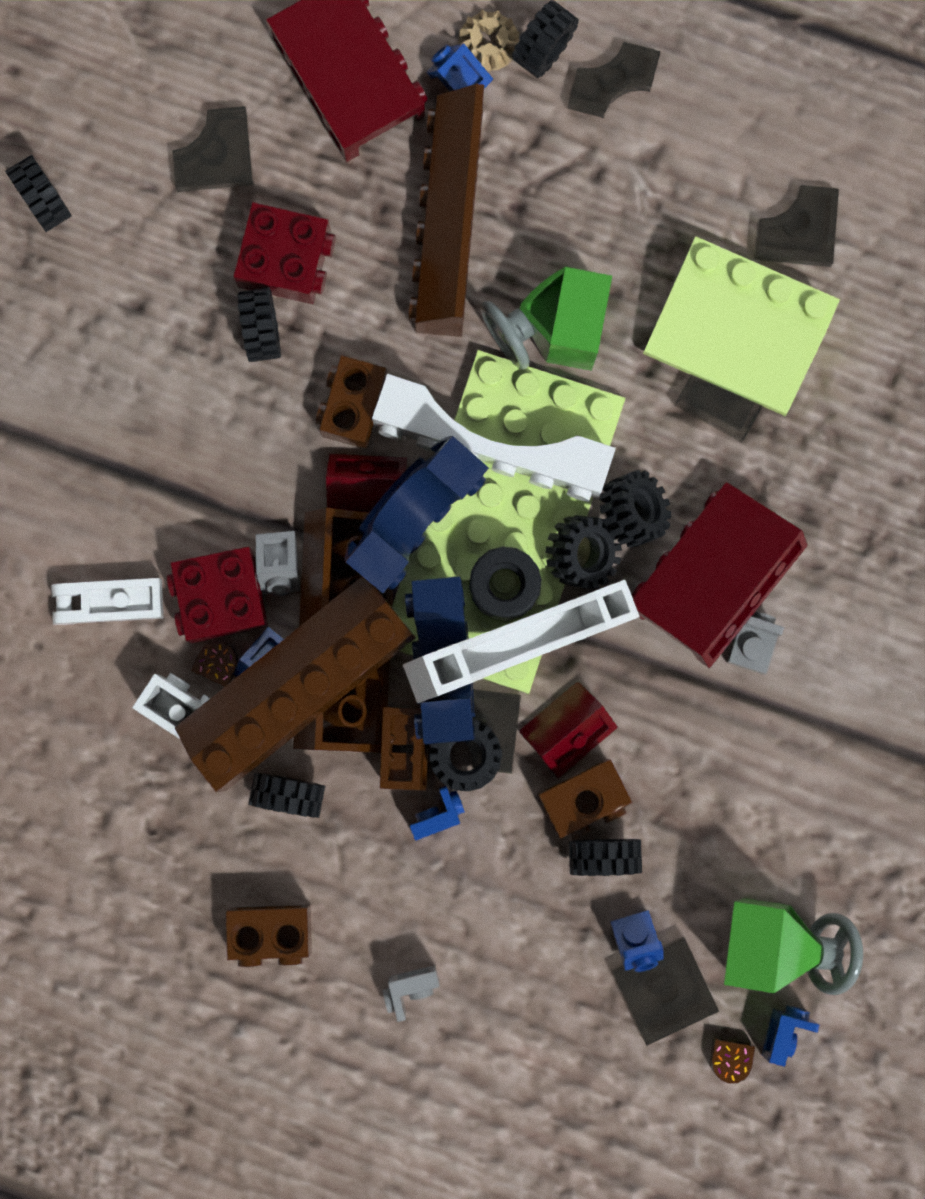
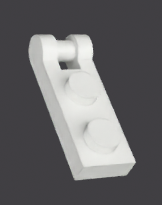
M160 578L51 585L52 597L56 598V612H52L53 625L164 618L162 579ZM81 596V610H72V597Z

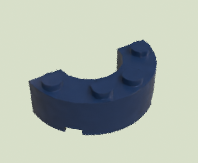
M454 436L445 437L431 447V450L435 452L433 456L427 461L422 457L417 458L399 476L375 504L357 531L363 535L358 545L353 541L348 545L344 557L345 562L382 593L388 587L391 590L394 589L403 580L407 573L404 568L409 563V556L423 543L426 537L423 533L433 521L435 523L440 522L451 509V504L457 500H462L466 495L473 496L486 480L483 475L489 467Z
M461 576L411 581L412 593L405 594L407 618H414L418 641H412L413 660L469 639L468 624L465 621L463 608L465 600ZM473 682L417 703V705L421 704V714L414 715L416 739H423L424 745L475 740V725H473L472 717H475Z

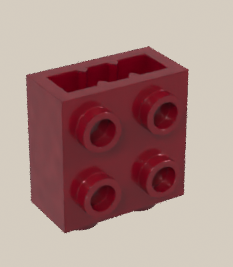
M252 202L233 276L238 288L254 290L270 287L273 296L313 305L316 293L322 295L326 283L327 271L322 270L325 256L331 257L335 247L336 234L331 233L329 220Z
M249 546L170 563L172 573L167 574V584L171 597L177 596L180 612L174 613L175 625L178 635H185L187 642L196 643L269 627L263 595L256 575L255 555Z

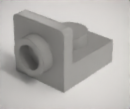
M295 531L256 534V575L262 594L282 596L289 592L301 590Z
M755 612L733 639L726 663L763 675L767 674L777 638L782 635L784 627L775 624V617Z
M436 965L389 976V988L383 989L387 1012H395L397 1022L405 1021L406 1010L402 996L409 995L410 1000H418L433 995V989L440 986Z

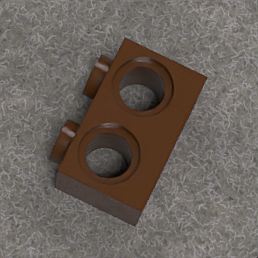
M342 355L338 366H331L326 382V387L331 388L328 402L320 403L315 421L316 425H320L319 431L323 438L367 450L374 427L372 417L388 374L386 367ZM354 375L362 376L366 379V385L360 391H350L345 387L348 378ZM342 412H350L355 415L356 420L350 428L341 429L334 424L335 418Z
M383 707L380 789L427 790L428 744L424 745L423 739H416L414 715L421 714V709Z
M311 904L231 907L226 911L227 960H238L239 967L261 966L262 959H278V965L302 964V958L311 955ZM284 925L296 927L300 933L299 943L293 946L284 944L279 936L280 928ZM250 926L258 931L260 941L257 946L247 947L241 942L239 934L242 927Z

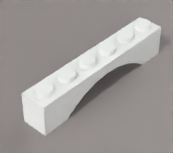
M390 374L386 376L372 417L374 426L379 428L378 433L394 440H401L402 436L417 440L416 446L434 452L431 450V447L445 437L454 436L478 459L491 464L492 471L508 477H514L515 472L530 477L529 482L545 489H552V486L556 485L568 489V496L589 502L591 497L599 498L616 449L615 447L581 436L541 446H513L494 442L470 432L454 421L435 402L426 386Z
M623 580L516 622L429 653L403 664L416 701L420 703L640 616L626 580Z

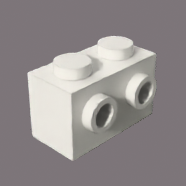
M172 673L167 678L154 674L132 708L179 738L174 727L207 702L210 697L203 694L199 700L187 692L191 685Z

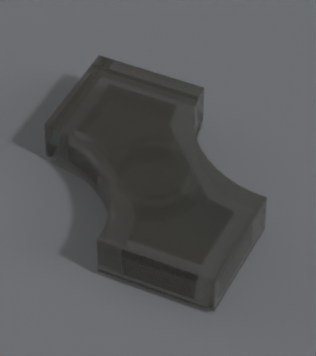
M624 42L618 54L610 62L596 68H577L567 109L604 118L610 105L620 96L634 91L650 92L661 51Z

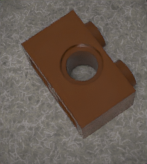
M606 759L537 794L557 836L560 839L568 836L570 841L591 832L589 824L601 818L604 819L605 823H609L625 815L627 812L624 807L632 803L611 759ZM584 790L593 792L597 800L595 808L589 813L579 812L575 805L577 795Z

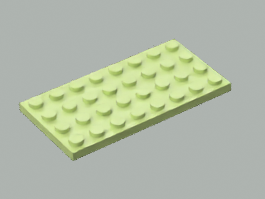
M478 350L454 421L470 432L488 440L513 446H541L558 443L575 436H581L610 446L626 398L529 366L521 370L511 360ZM483 462L489 469L483 475L486 480L482 487L473 496L466 495L462 500H457L451 504V509L440 522L435 523L433 521L423 533L426 535L423 543L409 556V563L405 567L407 573L399 584L392 608L415 635L416 638L413 641H418L414 618H407L405 594L412 593L411 581L461 576L465 600L463 608L465 621L468 624L469 639L557 606L565 584L559 582L560 578H555L551 574V571L555 568L548 567L546 560L551 559L552 554L545 553L546 546H553V541L548 540L550 533L558 534L554 526L557 523H564V518L568 516L574 517V515L587 516L593 497L590 498L589 502L581 501L568 496V489L553 485L552 489L541 488L529 482L530 477L516 472L514 477L504 476L492 471L491 464ZM503 546L518 548L530 555L538 566L542 579L540 595L532 609L520 618L508 621L492 619L483 614L472 601L469 590L471 570L478 558L491 549ZM510 569L497 570L492 574L489 582L491 592L500 599L513 598L519 592L521 585L519 576ZM412 641L399 652L413 656ZM542 655L482 679L529 694Z

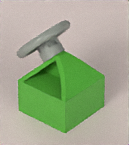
M564 267L541 282L524 299L520 309H515L507 315L508 317H505L501 310L490 301H485L481 304V315L500 349L517 368L524 370L530 364L523 342L532 337L547 363L592 371L599 350L612 275Z
M748 898L734 901L724 985L776 993L806 972L813 985L828 995L845 993L855 984L863 964V944L856 926L849 918L839 913H828L818 918L809 929L791 905ZM837 925L840 927L834 938L820 936L828 926ZM849 941L851 957L845 974L842 965L843 949ZM819 969L830 970L833 983L826 981L820 974Z

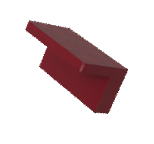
M329 454L326 474L327 508L369 513L390 486L407 469V457Z
M576 682L520 730V734L538 753L555 776L559 778L614 732L618 726L603 705L580 682Z

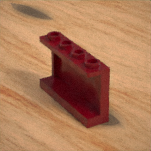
M300 0L266 19L269 33L346 163L359 156V146L414 115L417 120L425 117L427 96L417 80L411 82L405 72L408 70V65L398 48L395 50L391 49L386 40L389 38L387 29L378 16L375 18L371 16L367 9L370 6L368 0Z
M726 482L719 491H714L708 497L704 510L697 519L690 521L684 527L680 540L673 549L665 552L659 558L656 570L648 580L641 582L634 589L632 598L640 616L638 618L641 620L646 619L690 650L699 662L710 669L806 549L808 544L803 531Z

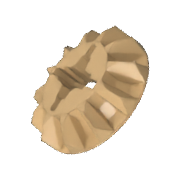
M483 9L473 17L468 16L466 23L459 32V44L464 43L487 71L504 68L513 60L512 53L515 51V45L519 42V31L514 26L512 18L508 19L501 15L499 10L485 12ZM480 30L488 35L499 31L496 35L498 47L496 45L493 46L491 43L480 46L482 43Z

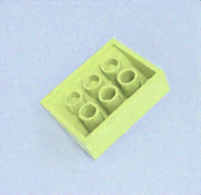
M695 236L643 354L786 416L826 334L840 299Z

